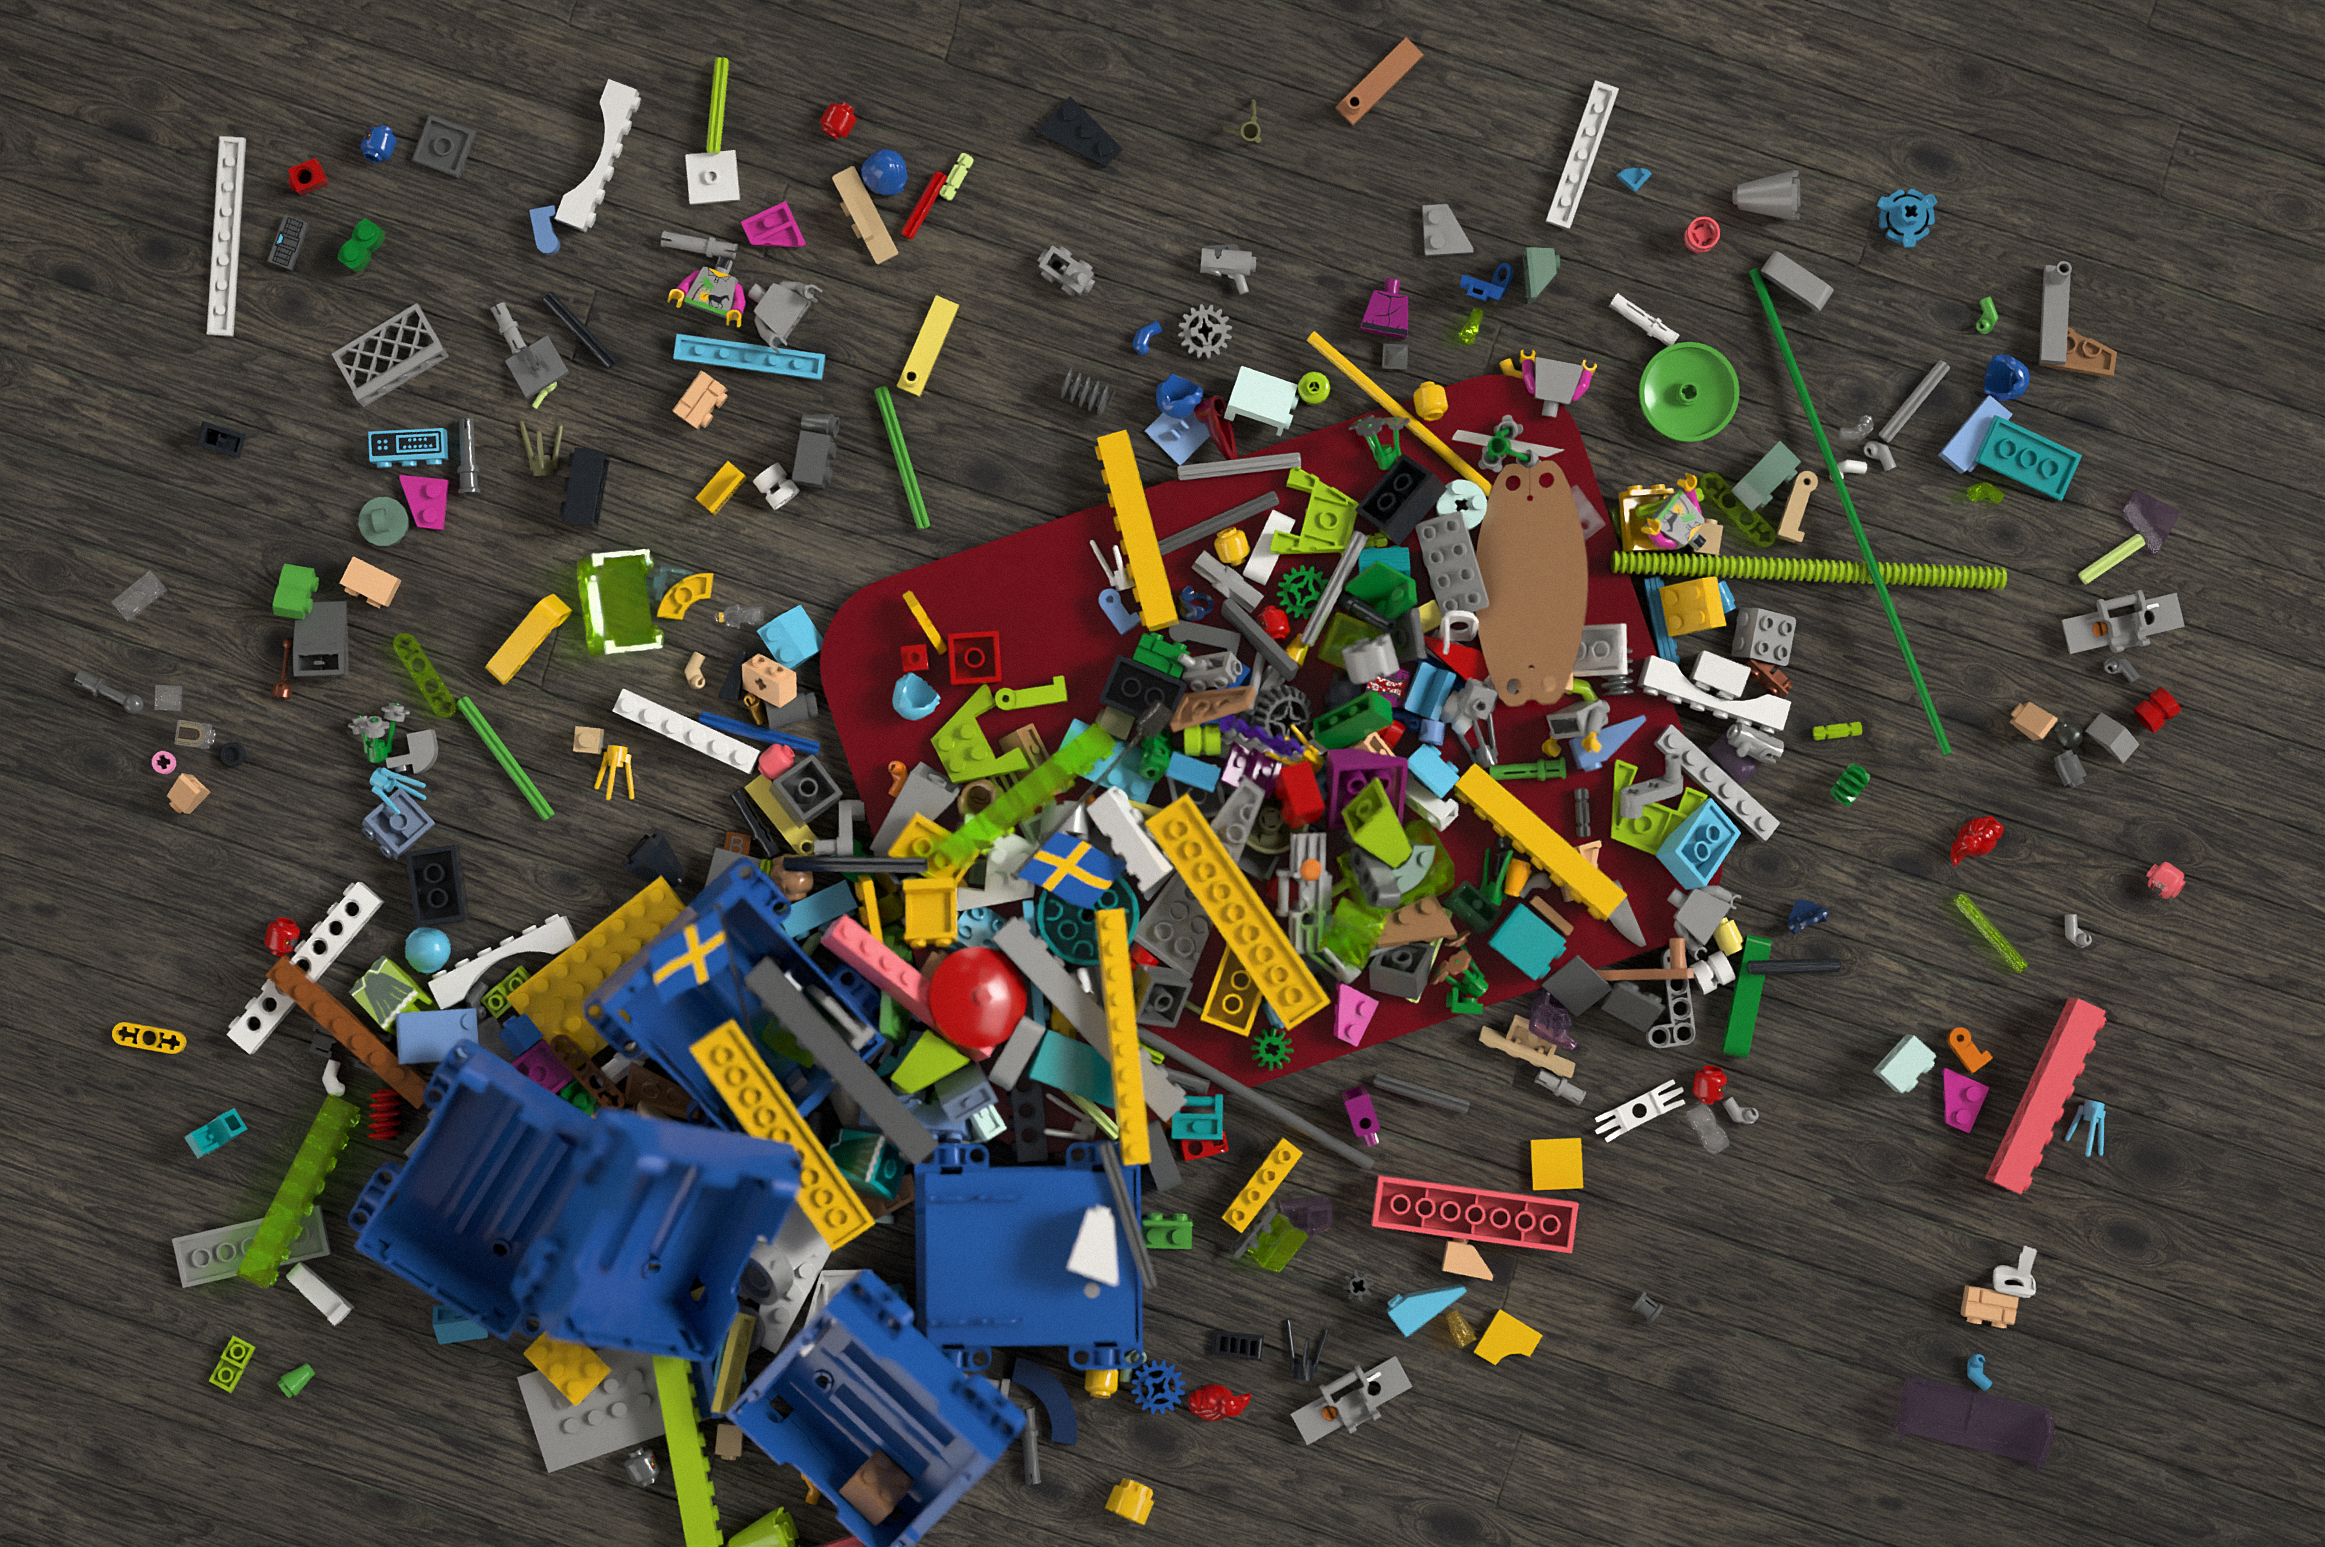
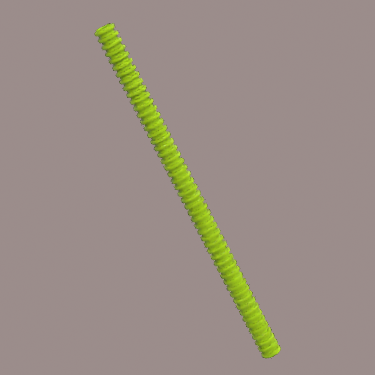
M1613 551L1611 555L1612 573L1620 571L1623 574L1627 571L1628 574H1632L1634 571L1636 574L1643 572L1646 575L1648 572H1651L1652 575L1658 572L1659 575L1664 573L1671 575V573H1674L1675 576L1681 573L1682 576L1687 574L1694 576L1697 574L1698 577H1702L1705 574L1706 577H1710V575L1718 577V575H1721V578H1725L1728 575L1729 578H1733V576L1741 578V576H1744L1745 579L1751 576L1752 579L1757 577L1764 579L1767 577L1768 580L1775 577V580L1780 578L1787 580L1790 578L1791 581L1798 578L1799 581H1803V579L1811 581L1813 579L1814 582H1817L1821 579L1822 582H1826V580L1834 582V580H1837L1838 583H1841L1844 580L1845 583L1850 581L1853 583L1860 581L1861 584H1864L1865 581L1868 584L1873 583L1865 561H1862L1861 564L1858 561L1853 563L1846 561L1843 563L1842 560L1835 563V560H1830V562L1822 560L1820 562L1819 559H1815L1812 562L1811 559H1807V561L1799 559L1797 561L1796 558H1792L1789 561L1788 558H1784V560L1776 558V560H1773L1772 557H1769L1766 560L1765 557L1760 559L1753 557L1750 559L1749 556H1746L1745 559H1742V556L1737 558L1730 556L1727 558L1726 555H1723L1719 558L1718 555H1714V557L1706 555V557H1703L1702 554H1699L1696 557L1695 554H1691V556L1683 554V556H1680L1679 553L1672 556V553L1667 555L1660 553V555H1657L1656 552L1649 555L1648 552L1633 554L1632 551L1628 554L1625 551H1621V554ZM1877 562L1885 585L1891 582V585L1896 583L1903 585L1906 583L1910 586L1914 583L1915 586H1919V584L1927 586L1929 584L1933 587L1937 584L1938 587H1942L1944 584L1945 587H1950V585L1958 587L1960 585L1961 588H1965L1968 585V588H1973V586L1981 588L1983 586L1984 589H1988L1991 586L1992 589H1996V587L2004 589L2007 583V572L2004 567H2000V569L1992 567L1990 569L1986 566L1982 569L1981 566H1977V568L1969 566L1967 568L1963 565L1959 568L1958 565H1954V567L1946 565L1944 567L1941 564L1938 567L1935 564H1931L1929 567L1927 564H1923V566L1915 564L1913 566L1912 563H1908L1906 566L1904 563L1899 565L1892 563V565H1889V562H1885L1882 565L1881 562Z

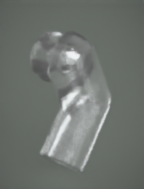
M1864 415L1860 417L1859 423L1854 428H1840L1839 440H1863L1873 430L1874 423L1872 418Z

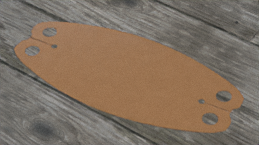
M1542 461L1530 468H1525L1521 464H1508L1501 470L1493 485L1478 538L1476 559L1489 600L1487 608L1476 611V617L1479 622L1478 633L1492 682L1505 704L1508 706L1523 705L1527 700H1531V671L1528 670L1530 665L1534 666L1532 671V699H1536L1541 704L1555 703L1563 694L1571 677L1581 642L1588 591L1584 536L1570 486L1564 473L1555 462ZM1546 472L1551 473L1554 476L1553 485L1543 488L1539 484L1540 476ZM1512 475L1519 477L1521 481L1520 487L1514 491L1508 490L1505 485L1507 478ZM1529 495L1533 496L1532 501L1527 500ZM1546 676H1552L1556 680V687L1550 692H1546L1541 688V681ZM1514 678L1522 682V689L1517 694H1511L1507 690V683Z

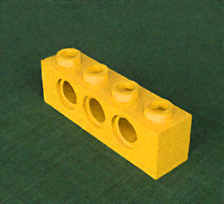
M1282 1137L1221 1217L1242 1233L1302 1156V1151Z

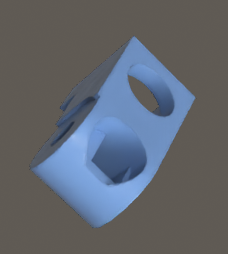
M552 205L529 210L537 248L545 255L556 254L560 248V241L555 236L552 219H555L557 208Z
M1106 589L1101 592L1099 604L1121 636L1141 623V619L1136 612L1129 615L1121 604L1120 595L1116 590Z
M1421 719V728L1417 741L1442 746L1446 724Z

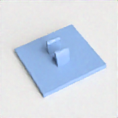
M1194 410L1187 417L1181 419L1172 418L1162 413L1145 430L1179 466L1210 437L1205 423H1201L1196 419Z

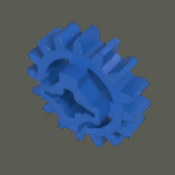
M1155 1359L1152 1360V1366L1150 1367L1144 1363V1371L1136 1370L1135 1372L1139 1379H1132V1383L1137 1385V1388L1131 1390L1132 1394L1139 1395L1135 1402H1143L1142 1410L1147 1409L1148 1406L1151 1407V1414H1154L1156 1409H1160L1161 1414H1164L1166 1407L1173 1411V1403H1181L1178 1395H1185V1390L1180 1389V1386L1185 1384V1380L1178 1379L1182 1372L1173 1371L1175 1364L1167 1367L1166 1360L1164 1359L1161 1365H1157ZM1155 1370L1163 1371L1162 1374L1158 1376H1152L1148 1374ZM1171 1376L1175 1382V1392L1168 1385ZM1164 1379L1163 1388L1165 1390H1158L1157 1393L1155 1392L1152 1396L1154 1391V1386L1152 1383L1155 1382L1158 1384L1160 1381ZM1142 1382L1148 1386L1149 1392L1146 1397L1142 1392ZM1164 1397L1168 1400L1164 1403H1153L1158 1398Z

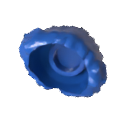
M887 148L879 149L871 154L862 164V181L872 192L880 193L884 196L886 194L896 196V194L903 191L908 178L903 157L897 151Z
M2000 353V355L1992 356L1984 376L1985 394L1994 397L1998 401L2011 400L2022 396L2030 383L2027 367L2009 355Z
M1169 374V377L1157 386L1156 403L1159 410L1169 417L1185 418L1200 403L1201 397H1203V389L1197 384H1193L1192 381L1178 377L1175 374Z

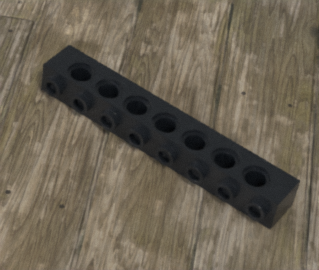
M1012 961L1019 970L1026 989V1007L1023 1016L1034 1021L1031 980ZM1011 1035L1006 1039V1041L1001 1042L1002 1053L1005 1047L1007 1046L1009 1040L1011 1039ZM1037 1044L1028 1058V1063L1024 1065L1012 1086L1011 1091H1006L1008 1106H1013L1014 1116H1009L1010 1131H1015L1016 1141H1011L1013 1156H1018V1162L1048 1159L1047 1138L1044 1133L1046 1128L1041 1081L1027 1076L1037 1052ZM1026 1078L1030 1081L1031 1086L1027 1091H1020L1016 1087V1082L1019 1079ZM1023 1103L1032 1105V1114L1029 1116L1021 1115L1018 1110L1020 1105ZM1026 1128H1031L1036 1133L1035 1138L1031 1141H1025L1021 1137L1022 1131Z

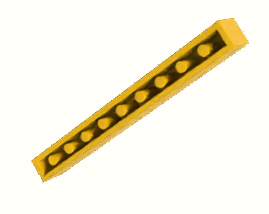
M1124 909L1095 911L1121 1163L1124 1165L1150 1162Z

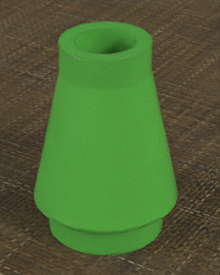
M306 1362L304 1365L281 1376V1380L277 1384L287 1397L290 1398L293 1395L297 1396L316 1373Z

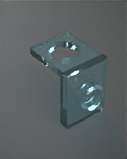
M660 566V573L655 575L653 590H657L655 600L661 602L664 597L667 573L692 576V572Z

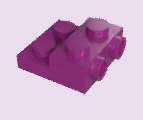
M544 1039L510 1064L519 1073L553 1094L557 1093L575 1078L554 1056L550 1046Z

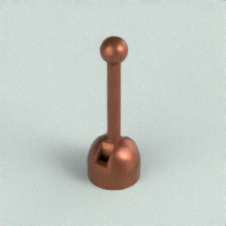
M285 639L283 642L285 652L281 680L274 684L271 697L279 699L292 698V687L286 681L289 653L290 648L293 646V641Z

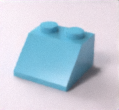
M801 605L778 616L757 630L776 661L790 670L795 669L819 653L824 640Z
M1423 743L1408 759L1407 771L1411 772L1414 778L1427 790L1441 799L1460 779L1457 775L1459 770L1450 761L1447 763L1443 762L1439 758L1441 752L1430 743L1427 746Z

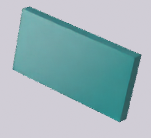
M1994 415L1974 461L2062 501L2082 455Z
M1045 1029L1027 1076L1115 1109L1111 1065L1094 1047Z

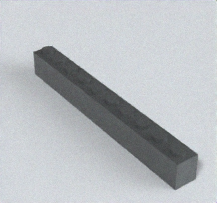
M768 956L762 959L744 976L746 981L744 984L745 988L753 996L758 994L764 1000L761 1005L769 1014L774 1012L781 1019L778 1022L787 1033L792 1031L798 1037L796 1043L802 1050L806 1052L809 1049L813 1053L815 1058L812 1060L822 1071L826 1068L833 1075L830 1077V1080L839 1089L844 1087L848 1091L849 1095L847 1098L856 1108L861 1106L867 1112L864 1116L873 1126L878 1124L884 1132L881 1135L890 1145L895 1142L901 1149L898 1153L908 1164L912 1161L917 1165L939 1145L930 1132Z

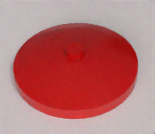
M968 947L951 953L935 968L928 984L927 1005L934 1025L948 1040L966 1048H986L1001 1043L1016 1030L1025 1012L1026 989L1019 970L1005 955L986 947Z

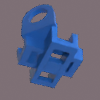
M1508 263L1500 264L1494 273L1491 284L1462 274L1460 287L1467 289V295L1486 302L1489 301L1490 297L1501 301L1504 293L1508 292L1513 277V268ZM1506 268L1507 276L1505 280L1501 282L1500 274L1502 270ZM1477 289L1482 290L1483 294H1476Z

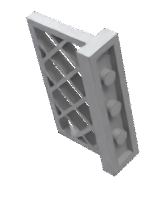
M417 303L332 353L356 400L363 407L449 357ZM417 312L420 317L418 327L406 326L407 318ZM390 327L399 328L396 341L384 338L386 330ZM404 330L416 332L412 345L401 342ZM421 333L430 335L434 343L425 348L417 346ZM370 339L378 341L375 353L363 351L365 342ZM383 342L394 345L391 357L379 355ZM399 346L411 349L407 359H396ZM348 352L356 354L353 366L343 364L340 357ZM361 355L373 357L370 370L358 368ZM378 359L390 361L388 369L383 373L375 372ZM356 372L368 374L366 383L357 388L354 383Z
M812 983L805 988L833 1017L829 1024L856 1050H859L876 1033L848 1008L844 1007L841 1010Z

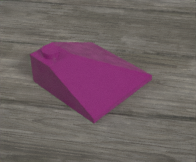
M1353 748L1328 750L1326 791L1328 793L1327 816L1329 830L1348 828L1341 811L1375 777L1379 779L1402 825L1408 760L1406 758Z

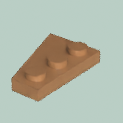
M2068 327L2066 363L2058 365L2039 363L2038 361V366L2112 378L2114 376L2117 352L2091 338L2087 339L2075 333L2074 329Z
M631 1061L625 1090V1103L637 1106L642 1100L662 1113L688 1119L686 1107L694 1097L686 1089ZM699 1110L692 1114L693 1118H698Z

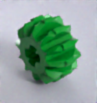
M1854 763L1849 764L1833 785L1830 795L1840 804L1842 803L1845 806L1851 805L1870 780V774L1861 766Z
M1271 1028V1036L1268 1037L1267 1031L1263 1029L1261 1030L1264 1036L1263 1040L1256 1035L1254 1036V1040L1259 1042L1260 1046L1251 1045L1252 1050H1259V1053L1254 1054L1252 1058L1255 1060L1261 1056L1263 1057L1258 1064L1260 1067H1263L1265 1062L1269 1061L1268 1070L1273 1069V1062L1276 1061L1277 1067L1281 1069L1283 1067L1279 1061L1281 1058L1285 1062L1290 1061L1284 1055V1052L1293 1053L1292 1048H1285L1284 1045L1290 1044L1292 1040L1289 1038L1283 1042L1281 1041L1285 1036L1284 1031H1281L1278 1037H1275L1276 1028ZM1269 1042L1279 1046V1050H1276L1278 1053L1275 1056H1272L1271 1053H1265V1048H1268L1266 1044Z

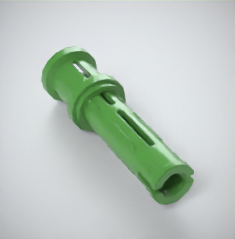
M1560 757L1559 760L1544 761L1542 758L1537 760V763L1489 766L1490 776L1494 780L1536 777L1541 781H1545V778L1554 777L1566 779L1564 757Z

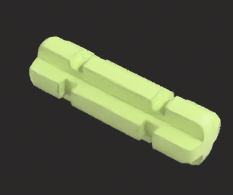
M965 153L960 154L957 159L958 165H954L945 181L947 183L946 186L943 185L939 192L943 198L947 200L953 199L956 194L954 190L959 188L968 172L966 169H970L974 161L969 155Z

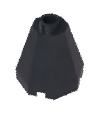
M653 827L650 830L653 835L649 837L645 834L626 855L629 861H622L620 865L628 872L650 882H654L662 876L670 887L676 888L684 879L682 876L684 869L665 836L657 828Z

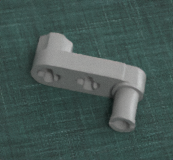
M1670 753L1665 756L1666 774L1664 776L1631 785L1621 790L1622 817L1640 818L1643 813V805L1670 798L1683 792L1681 755Z
M839 800V837L831 840H814L815 856L838 854V857L853 856V821H865L864 802L861 800Z

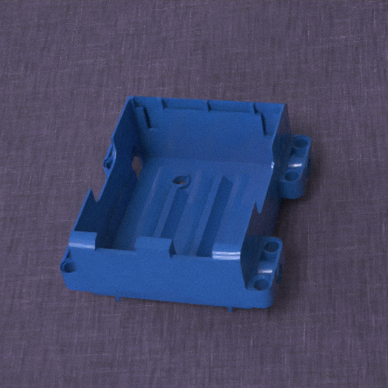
M462 1038L452 1046L443 1058L424 1091V1102L437 1112L404 1168L392 1161L383 1163L366 1184L358 1197L357 1203L348 1217L350 1226L362 1234L354 1248L505 1342L515 1329L526 1336L535 1337L544 1329L538 1313L522 1309L514 1296L511 1286L532 1242L538 1236L552 1235L576 1187L579 1178L573 1168L572 1161L593 1118L519 1073L514 1066L470 1039ZM457 1048L465 1049L467 1057L460 1056ZM432 1089L439 1090L442 1098L435 1097ZM382 1171L389 1172L392 1176V1180L386 1179L383 1176ZM399 1192L393 1204H389V1206L386 1209H384L389 1200L391 1199V1197L394 1195V1193ZM358 1212L364 1213L367 1216V1220L360 1219ZM496 1243L504 1245L507 1253L498 1254L494 1249V1245ZM529 1319H536L539 1326H533Z
M602 1110L593 1117L573 1158L572 1165L579 1178L576 1187L552 1235L538 1236L532 1242L512 1283L511 1288L522 1309L538 1313L550 1339L711 1363L739 1310L735 1300L741 1288L738 1278L761 1236L764 1237L769 1247L772 1246L798 1195L800 1187L798 1176L802 1170L803 1163L794 1146L789 1143L747 1135L743 1136L739 1131H736V1134L656 1120L655 1118L633 1115L631 1111L623 1113ZM754 1176L761 1177V1179L755 1180ZM651 1263L659 1264L654 1269H647V1267ZM698 1275L701 1283L706 1288L699 1301H694L689 1290Z

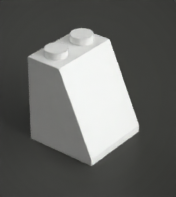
M1095 1205V1208L1089 1207L1068 1268L1116 1286L1118 1269L1114 1217L1109 1214L1110 1209Z

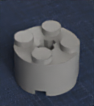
M1389 634L1378 636L1374 641H1370L1369 638H1363L1355 641V645L1342 648L1348 674L1353 683L1372 681L1377 676L1382 674L1387 676L1399 670Z
M1056 801L1043 803L1041 841L1048 842L1058 831L1084 842H1090L1092 817L1086 810L1090 805L1072 801H1064V804L1057 806Z

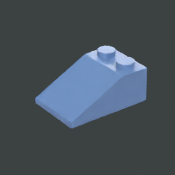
M1645 715L1600 730L1596 740L1601 744V749L1597 753L1592 749L1591 753L1588 754L1583 748L1581 742L1586 736L1568 741L1577 769L1584 768L1585 772L1602 767L1601 762L1607 760L1646 721Z
M476 1008L396 1014L399 1064L442 1061L452 1046L462 1038L470 1039L478 1044ZM457 1048L460 1056L467 1057L465 1049Z

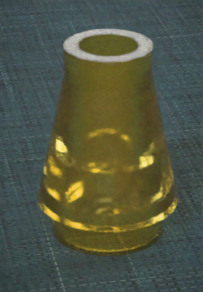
M1458 1309L1445 1316L1453 1342L1458 1345L1459 1349L1477 1340L1474 1335L1476 1333L1475 1330L1463 1318Z

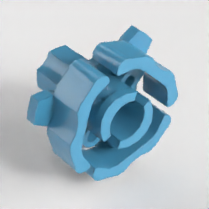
M1910 189L1906 193L1907 197L1900 198L1896 202H1893V200L1905 194L1903 190H1897L1889 197L1882 196L1877 204V207L1882 210L1879 214V227L1881 229L1888 227L1886 222V214L1888 212L1892 227L1896 231L1903 233V235H1896L1889 229L1886 233V238L1895 243H1903L1904 248L1915 247L1916 242L1929 234L1927 227L1932 226L1935 221L1933 206L1938 202L1933 194L1924 196L1915 189ZM1907 211L1912 213V216L1909 218L1905 216ZM1927 218L1926 228L1922 233L1915 235L1914 233L1922 228Z

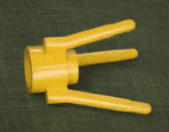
M1290 725L1291 730L1307 747L1303 749L1304 753L1298 761L1300 763L1309 761L1313 774L1317 773L1324 764V758L1318 754L1319 750L1311 745L1295 725ZM1270 751L1265 752L1266 756H1269L1287 765L1291 766L1298 764L1295 761L1290 762L1285 757L1280 759L1276 754Z
M608 745L607 752H604L603 762L594 788L596 790L599 789L607 764L611 766L607 785V800L611 799L616 767L622 768L623 763H625L629 798L634 799L631 755L627 754V747Z

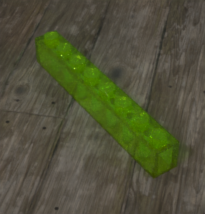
M1099 721L1095 722L940 843L938 848L956 870L960 867L963 871L976 862L973 857L979 852L985 855L995 847L993 842L1001 836L1005 839L1015 831L1013 826L1020 820L1024 824L1035 816L1034 809L1040 805L1045 808L1055 800L1053 795L1061 789L1064 793L1075 784L1073 781L1075 777L1079 774L1084 777L1095 769L1092 765L1098 759L1105 761L1115 752L1112 748L1116 746V743Z
M330 1093L328 1094L236 1275L265 1289H268L269 1285H274L279 1275V1272H277L281 1262L285 1263L289 1257L291 1250L288 1248L292 1240H297L302 1231L300 1225L304 1217H309L314 1207L312 1202L316 1194L320 1195L324 1189L326 1182L323 1180L327 1172L331 1173L337 1163L335 1157L339 1149H344L349 1139L347 1134L350 1128H354L359 1121L360 1114L358 1112L360 1108Z

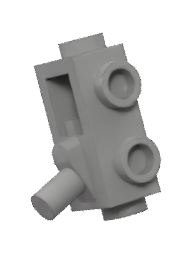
M1052 245L1050 250L1045 249L1042 252L1038 262H1040L1039 269L1042 270L1040 275L1051 283L1057 280L1063 284L1061 289L1072 297L1075 293L1079 296L1083 292L1089 293L1095 284V281L1092 280L1094 277V273L1091 271L1092 266L1081 259L1079 262L1075 261L1070 257L1072 253L1062 246H1059L1057 249ZM1055 261L1061 263V268L1058 270L1053 269L1051 266Z
M1231 651L1193 658L1182 653L1178 658V661L1185 665L1183 680L1195 692L1205 691L1208 687L1224 689L1227 687V684L1235 683L1236 677L1242 673V665Z

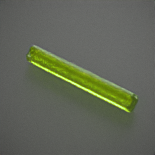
M1965 893L1959 894L1954 899V903L2017 973L2023 972L2028 967V963Z

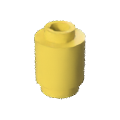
M1727 917L1723 918L1713 932V936L1719 949L1728 956L1744 948L1742 944L1743 938L1734 920L1728 921Z

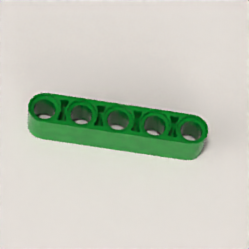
M1746 934L1743 942L1744 948L1740 956L1721 1053L1724 1055L1747 1059L1765 978V974H1749L1747 963L1751 960H1768L1771 949V939Z

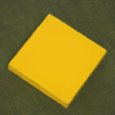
M1581 1138L1530 1140L1533 1190L1583 1188Z

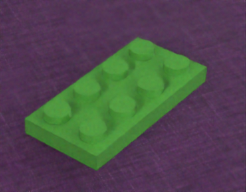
M885 936L884 946L908 965H913L914 955L911 949L897 937ZM882 990L879 1034L897 1047L905 1046L910 1035L908 1014H910V1011Z

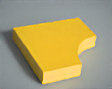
M1499 1309L1473 1352L1494 1365L1501 1358L1509 1354L1521 1353L1530 1357L1543 1335Z

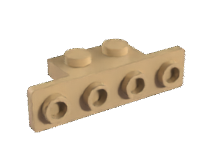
M851 166L834 175L832 179L844 200L840 205L846 217L852 216L855 224L851 226L858 239L863 237L876 264L879 265L898 255V251L855 167Z
M1516 1014L1507 1034L1483 1026L1481 1029L1479 1041L1490 1048H1498L1506 1051L1512 1057L1528 1060L1532 1065L1545 1067L1552 1070L1558 1076L1572 1078L1574 1073V1062L1554 1055L1561 1039L1562 1033Z

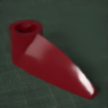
M1215 395L1200 401L1194 408L1196 419L1201 423H1205L1214 444L1226 460L1238 459L1231 420L1224 418L1227 410L1225 400L1221 396Z

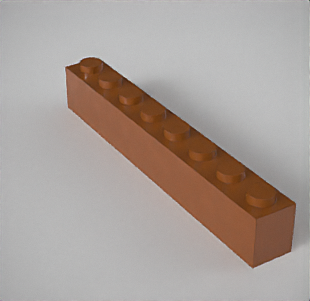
M284 955L265 975L414 1107L418 1109L424 1103L423 1094L430 1081L410 1063L399 1064L398 1053L287 955Z

